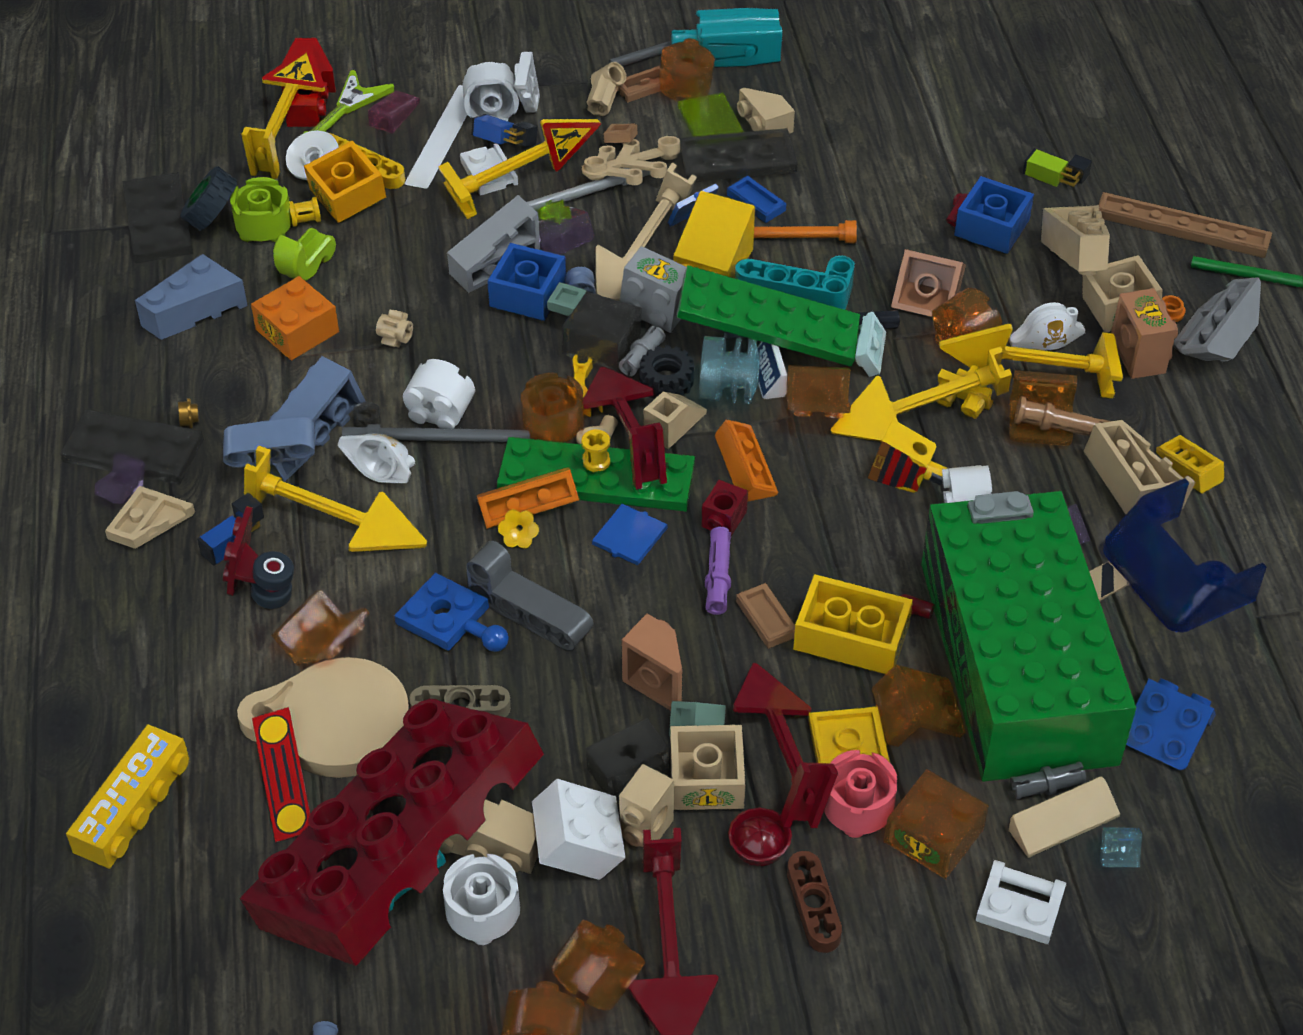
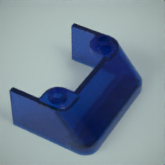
M1186 478L1142 496L1106 536L1103 547L1106 558L1130 583V586L1169 630L1178 633L1190 631L1256 601L1267 568L1262 562L1235 574L1226 564L1219 561H1207L1200 565H1196L1161 526V524L1180 516L1189 481Z

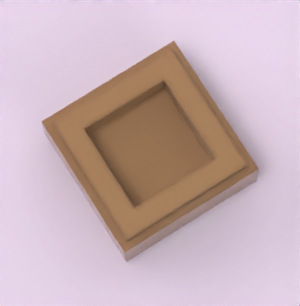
M611 124L603 133L604 143L632 142L638 134L637 124Z

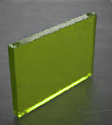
M724 93L678 101V108L699 149L746 140V134Z

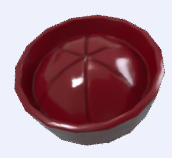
M759 807L747 809L734 818L730 824L728 835L731 846L741 860L754 866H766L779 860L790 846L792 839L791 828L783 826L780 819L781 814L771 809Z

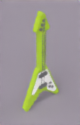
M351 70L337 102V107L311 131L319 130L326 132L344 114H348L393 93L394 84L363 88L359 85L356 71Z

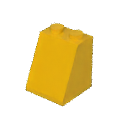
M700 191L674 253L673 261L686 267L689 265L735 278L736 264L743 259H748L753 251L755 206Z

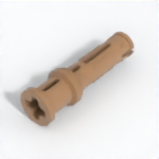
M1023 396L1018 401L1014 424L1024 422L1040 426V430H1049L1051 427L1085 436H1090L1095 424L1111 422L1056 409L1055 405L1049 402L1044 405L1027 401L1026 397Z

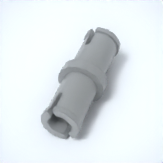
M651 326L641 339L636 340L631 345V351L619 363L620 370L625 375H628L630 372V376H634L640 368L642 356L646 355L650 349L655 351V347L665 340L664 331L659 327L655 329V326Z

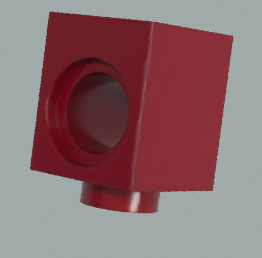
M718 480L702 505L701 527L710 531L715 527H725L729 529L728 532H731L732 536L747 512L748 490Z

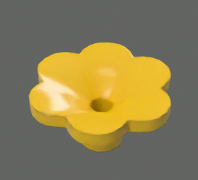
M512 509L505 514V520L499 523L498 531L504 536V543L508 547L518 545L521 548H528L532 544V538L539 534V526L533 522L534 516L531 512L527 510L519 512Z

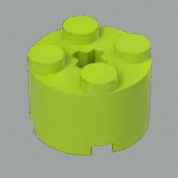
M268 177L251 178L246 180V185L240 189L236 186L230 196L234 224L241 240L246 242L268 240L276 242L280 235L285 236V233L289 230L292 219L288 191L285 186L281 187L277 180Z

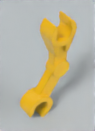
M578 354L573 356L574 379L571 382L572 392L577 394L581 401L588 391L585 386V379L593 368L590 354L588 355V361L582 364L578 363ZM599 406L598 408H599L600 412L602 413V412H603V406ZM591 408L583 409L584 414L591 417Z

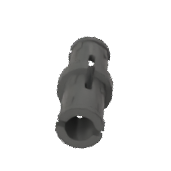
M1079 761L1075 764L1053 769L1045 766L1041 767L1039 772L1017 777L1013 776L1010 778L1011 790H1016L1013 796L1018 800L1040 793L1052 795L1058 789L1082 785L1086 783L1085 770L1080 771V769H1083V765Z

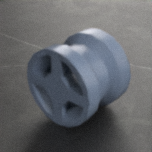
M586 267L570 269L566 273L565 283L587 290V303L593 300L596 294L593 272Z

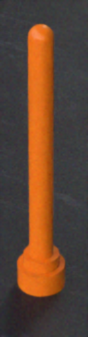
M845 220V223H839V226L754 227V238H839V241H845V243H856L857 221Z

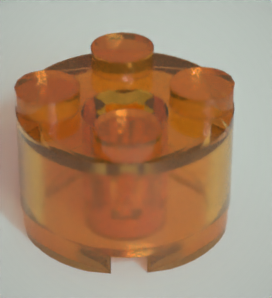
M693 38L664 47L661 52L659 88L661 92L674 100L677 97L685 98V102H695L705 98L712 85L715 57L707 48L699 45V42Z
M966 288L932 311V317L937 333L935 335L937 345L939 346V342L942 340L1001 326L1002 319L997 308L992 311L987 304L990 300L988 296L978 289Z
M550 372L539 374L525 384L526 388L523 393L521 392L522 424L524 430L530 432V437L535 440L565 442L576 437L578 431L583 430V389L577 380L568 375L567 379L558 377V373Z
M582 920L553 960L555 962L552 965V971L558 981L574 996L580 990L589 996L586 1001L587 1004L601 1010H611L637 977L645 964V960L623 942L625 936L616 927L607 924L604 928H601L587 920Z
M548 981L538 982L536 988L511 990L507 997L501 1035H581L585 1002L560 992L557 984Z

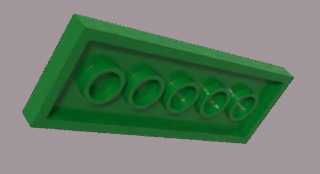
M687 265L676 318L852 366L856 354L860 314Z
M508 437L497 481V489L569 467L579 500L687 512L695 456L665 453L667 483L660 484L659 480L642 483V489L636 490L632 479L630 449L609 447L607 449L610 456L609 467L604 471L592 472L583 466L582 457L585 449H583L582 444Z

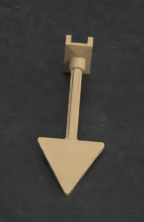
M671 163L655 200L659 202L657 208L623 258L600 245L596 246V309L600 310L620 301L624 267L641 246L645 247L668 211L670 209L673 210L676 203L690 196L697 178L692 174L688 180L675 173L677 165Z

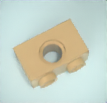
M644 764L641 765L619 795L622 837L629 844L643 847V830L651 829V840L660 839L674 820V780Z

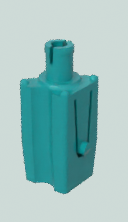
M734 8L696 11V16L699 17V23L696 24V29L671 31L672 51L697 50V54L701 57V62L698 64L700 68L751 66L781 61L782 27L779 22L778 9Z

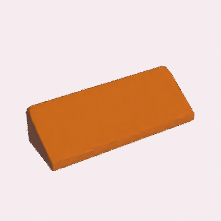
M725 420L715 433V438L733 484L748 490L747 502L776 496L779 492L752 426L732 420Z
M569 467L477 495L487 528L499 525L501 521L505 520V514L512 509L519 512L527 510L532 514H536L579 501Z

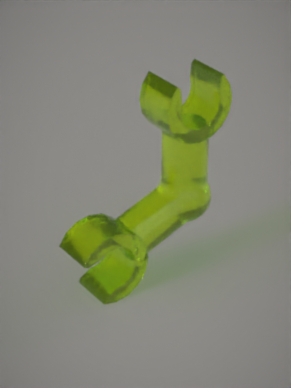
M563 199L557 202L548 200L545 202L546 206L538 210V216L542 220L552 219L554 222L560 223L563 222L562 219H572L571 209L569 206H564Z

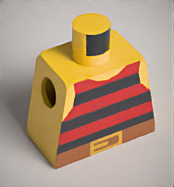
M892 419L881 442L868 479L915 493L918 491L923 478L941 486L943 482L942 469H947V467L931 461L937 447L934 442Z

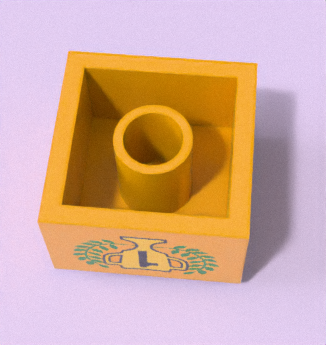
M353 140L304 165L309 189L337 223L386 198L382 174Z

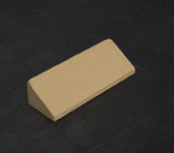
M1100 776L1014 814L1011 817L1009 832L1029 858L1120 817V812L1107 782Z

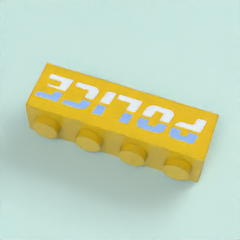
M147 724L66 832L74 854L108 869L112 867L117 858H121L125 854L130 840L138 830H141L146 825L149 815L157 803L165 799L172 782L186 770L189 763V755L183 738Z

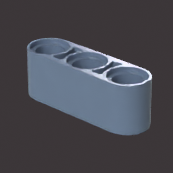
M292 417L229 426L224 430L223 462L231 467H245L246 464L255 466L256 449L258 446L271 450L270 463L310 458L315 453V423L306 417Z

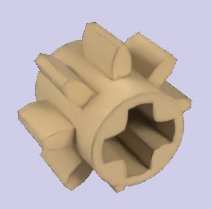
M390 309L388 315L382 314L379 317L376 334L383 337L381 344L399 348L401 342L407 343L413 333V323L407 321V313Z

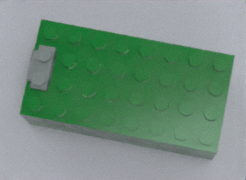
M1018 491L976 495L975 500L930 505L921 566L931 601L935 604V616L982 782L1010 779L1013 776L1017 777L1039 772L1041 767L1049 766L1053 769L1075 764L1079 761L1083 765V769L1080 770L1120 766L1135 715L1136 705L1062 491L1027 495Z

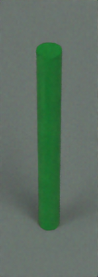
M1197 256L1192 258V268L1246 278L1259 277L1262 281L1303 288V276Z

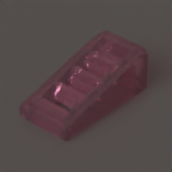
M400 91L393 92L368 110L369 126L394 133L420 103V98Z

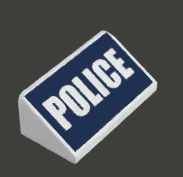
M761 342L753 352L751 360L762 398L785 397L787 372L779 346Z

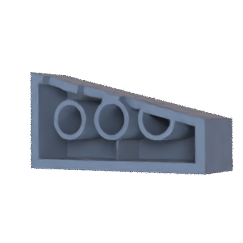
M321 356L317 363L309 368L305 378L297 388L290 392L288 399L269 420L292 417L309 418L315 423V446H323L330 439L329 433L337 425L343 427L350 420L348 414L355 408L361 410L367 403L351 370ZM309 458L270 463V474L282 478V481L285 482Z

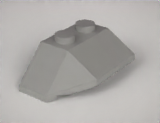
M1259 277L1235 279L1226 285L1227 289L1215 294L1197 309L1177 338H1175L1173 347L1184 355L1205 361H1229L1233 359L1259 324L1261 291Z

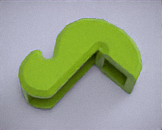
M314 228L307 229L298 241L280 235L273 249L275 266L279 273L293 279L300 276L307 281L317 272L321 262L325 263L331 259L336 249V241L333 236L322 234Z

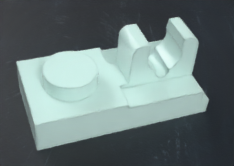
M874 312L863 316L862 324L858 327L855 354L857 364L863 367L869 377L878 375L881 372L886 331Z

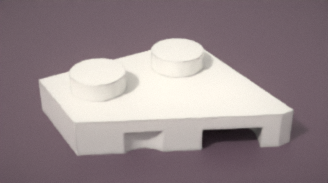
M521 52L520 61L515 64V89L525 112L536 113L540 93L532 52Z

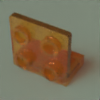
M896 664L872 687L888 745L899 747L919 727L960 738L966 733L953 687L948 678Z

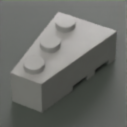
M517 195L447 252L449 274L470 293L488 284L489 277L510 243L540 250L538 213Z

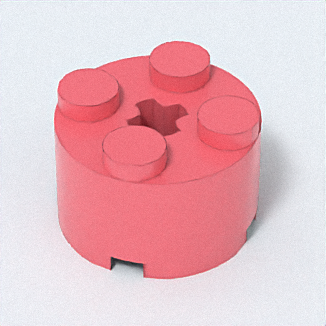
M851 750L835 757L830 764L835 765L838 776L826 804L825 815L834 826L852 838H859L864 834H870L882 829L894 814L897 794V773L894 767L883 756L873 752L871 756L860 754V750Z

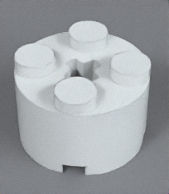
M485 62L468 68L463 80V98L465 111L470 118L487 114L508 121V118L513 113L515 115L519 106L518 94L515 89L516 78L507 64Z
M429 359L425 364L422 365L421 363L403 393V401L409 410V418L418 424L429 422L436 424L440 429H454L460 422L475 393L472 380L468 376L465 379L458 374L459 368L449 362Z
M977 465L942 469L944 488H949V491H943L944 503L975 500L976 495L991 494L992 492L988 466Z
M472 854L460 858L447 870L443 885L446 918L451 928L458 935L472 940L478 945H486L506 934L514 926L520 915L518 882L515 870L505 859L493 854H487V857H475Z

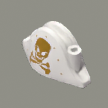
M1056 302L1047 303L1034 309L1027 316L1024 323L1010 336L1008 341L1011 347L1054 350L1068 345L1085 334V328L1082 323L1077 321L1078 310L1076 308H1066L1063 304Z
M375 433L341 436L338 442V447L369 479L386 483H407L411 476L409 468L414 466L415 460L412 456L408 455L407 448L393 437Z

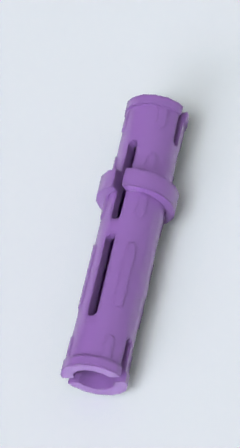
M715 527L710 532L709 572L705 577V588L707 589L706 610L714 615L726 612L727 591L731 587V578L728 575L731 532H728L729 529L725 527Z

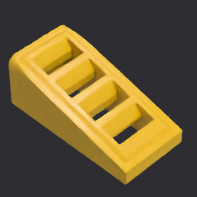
M1178 435L1156 448V453L1162 459L1167 457L1173 462L1172 468L1183 478L1189 476L1195 481L1193 488L1200 493L1208 491L1224 480V462L1182 435Z

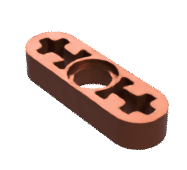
M809 851L796 852L788 861L787 877L808 943L818 952H832L841 942L842 925L821 862L815 854ZM798 866H805L806 870H810L809 883L805 884L803 871L798 870ZM815 894L822 897L825 903L819 908H811L805 904L804 899L808 895ZM823 918L825 931L831 933L829 938H824L822 933H818L819 920Z

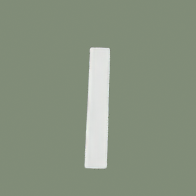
M459 85L407 177L405 185L427 189L439 169L438 166L441 165L467 117L464 108L463 85Z

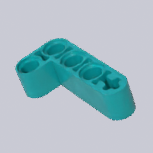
M835 256L828 262L824 273L760 260L743 259L735 266V279L845 310L853 288L855 263L849 257Z

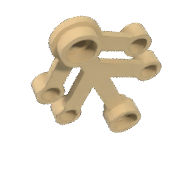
M674 136L661 137L658 139L657 148L640 152V142L633 139L632 142L623 143V148L617 158L615 147L602 146L599 148L598 156H591L585 159L582 166V174L590 180H601L604 176L626 178V183L629 185H639L643 182L642 170L650 171V175L654 178H663L667 171V164L660 161L649 162L646 160L660 156L665 160L677 158V154L680 153V139Z

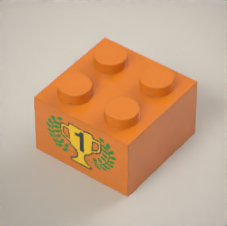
M300 276L251 303L255 329L291 361L339 333L335 305Z

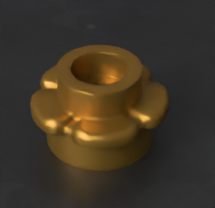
M187 398V401L178 402L180 427L189 426L192 429L193 423L199 422L197 404H191L190 398Z

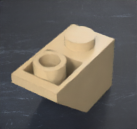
M748 88L740 89L739 101L737 102L738 112L741 117H744L749 122L752 130L758 133L764 142L793 133L795 111L782 95Z
M663 391L644 408V425L660 422L663 428L664 447L669 449L706 415L707 409L682 395Z

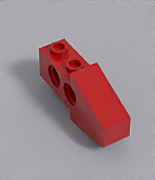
M295 38L282 62L284 63L307 46H311L325 86L324 92L305 89L297 90L286 114L287 127H315L321 121V116H326L325 99H328L329 93H336L333 68L317 38Z

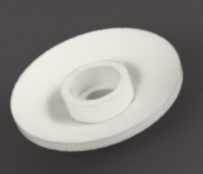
M325 131L306 132L297 137L289 146L286 153V165L295 177L307 180L304 165L339 148L336 139Z

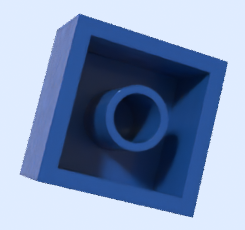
M980 176L958 209L954 236L1008 254L1030 220L1034 194Z
M510 243L488 279L490 307L545 321L550 312L547 308L548 299L559 282L565 283V256Z

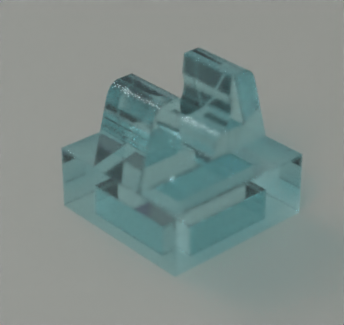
M1103 827L1100 854L1102 867L1139 868L1142 843L1140 828Z

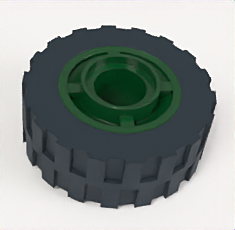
M219 166L214 167L192 192L180 216L202 231L217 217L235 190L237 180Z

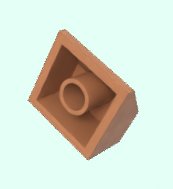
M905 249L891 307L949 321L960 292L966 264Z
M647 613L622 639V679L624 683L670 711L672 701H682V665L675 629L667 622L658 620Z

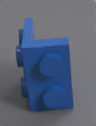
M1160 678L1156 682L1148 679L1136 704V711L1126 745L1177 770H1184L1187 768L1207 725L1211 726L1216 715L1215 709L1210 707L1212 703L1210 700L1192 693L1191 697H1188L1178 692L1179 687L1167 680Z

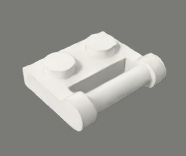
M994 860L977 912L976 921L1044 944H1049L1066 882L1056 879L1054 883L1007 868L1005 863ZM1000 881L1050 896L1049 903L999 887Z

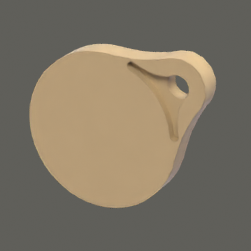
M346 657L314 664L280 684L246 696L240 702L237 713L241 731L245 737L256 742L252 718L289 707L301 768L320 776L342 778L356 776V768L360 760L371 751L383 748L404 725L403 717L409 710V704L402 683L390 670L373 661Z

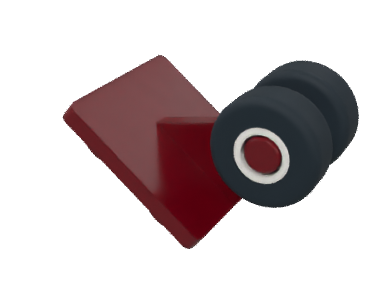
M246 506L243 517L237 516L235 520L233 536L236 537L234 542L228 541L224 554V561H227L223 573V581L228 582L227 594L234 596L239 580L252 583V598L258 605L268 609L282 607L291 598V581L294 574L293 562L287 555L281 552L270 551L258 556L250 547L253 507Z

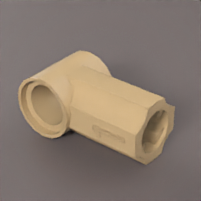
M611 62L592 74V89L586 103L588 105L587 110L593 115L605 116L609 113L618 87L626 81V72L621 64Z

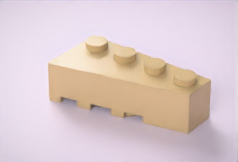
M1099 205L1043 208L1041 242L1066 261L1069 266L1076 269L1079 274L1095 275L1097 271L1108 269L1110 234L1107 226L1104 225L1105 221L1102 218L1101 211H1099Z

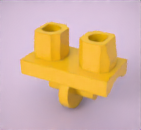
M972 365L969 371L959 368L956 374L941 369L938 374V383L942 385L973 374L980 367ZM977 386L936 402L945 407H951L956 397L965 400L961 406V411L965 415L976 419L984 408L990 410L993 404V400H991L992 389L986 386Z

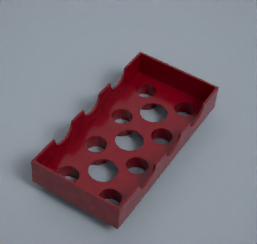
M429 698L412 706L403 717L404 725L383 748L371 751L360 760L356 768L357 775L335 798L322 802L311 812L308 818L309 826L286 850L274 853L262 863L258 871L259 878L239 898L258 928L357 966L391 928L388 912L396 894L405 888H413L417 893L421 894L439 874L437 855L442 843L448 837L455 834L461 835L468 841L486 821L484 801L490 789L499 783H506L511 789H514L544 755L528 723L442 702L437 699ZM440 746L452 749V756L446 765L440 761H429L414 769L415 762L418 763L430 749ZM393 796L405 798V808L398 817L393 813L384 812L367 819L369 811H373L382 800ZM343 848L357 850V859L349 870L343 866H331L318 872L322 861L326 862L335 851Z

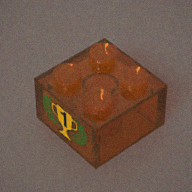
M926 769L887 818L884 842L946 879L984 830L989 805Z

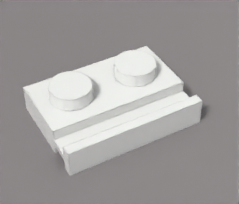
M497 143L490 149H487L485 146L460 153L461 164L468 176L479 174L507 160ZM513 170L480 186L477 191L480 195L505 189L507 184L513 183L514 186L518 185V176Z

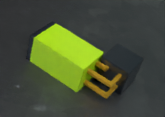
M1034 148L1025 159L1023 174L1055 187L1060 182L1075 187L1077 183L1082 185L1089 176L1092 160L1075 154L1068 163L1066 160ZM1065 177L1066 179L1074 181V183L1063 180V178Z

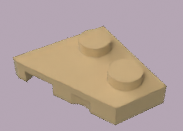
M139 486L105 530L107 539L136 549L193 516L195 513L192 503Z

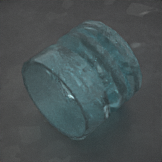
M704 336L700 371V400L720 401L724 388H730L731 401L737 403L738 389H745L744 403L752 404L753 396L759 383L760 371L757 339H749L748 353L741 352L742 338L736 339L732 352L727 351L725 337Z

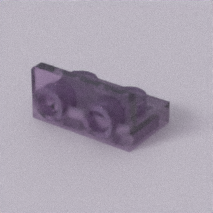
M570 207L539 221V237L542 251L560 255L595 238L588 212Z

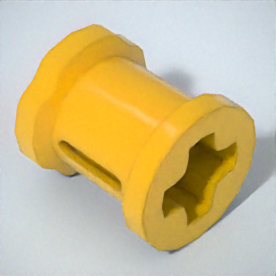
M312 197L311 201L300 203L289 201L293 227H296L298 223L315 220L317 223L321 222L317 197Z
M598 429L584 433L581 441L582 447L585 449L582 457L583 466L592 472L604 471L610 465V456L607 452L610 446L609 435L605 431Z

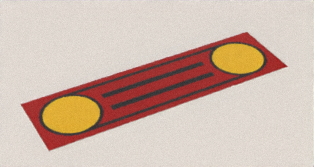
M289 707L252 718L275 842L298 836L309 826L310 810Z

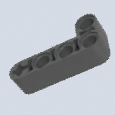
M488 541L467 563L468 588L488 598L491 610L562 649L573 650L594 625L593 619L584 609L512 571L510 554L498 542Z

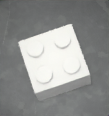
M556 779L532 801L540 864L600 880L625 859L616 796Z

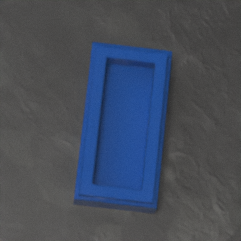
M749 176L744 177L727 188V196L731 199L754 205L755 216L764 223L769 222L786 211V203Z

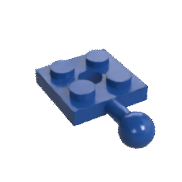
M434 573L394 615L398 626L447 651L466 632L482 639L484 647L492 652L503 650L509 640L508 633L502 626L491 625L487 627L477 622L489 608L488 598L437 573ZM441 608L449 609V612L447 613H434L436 610Z

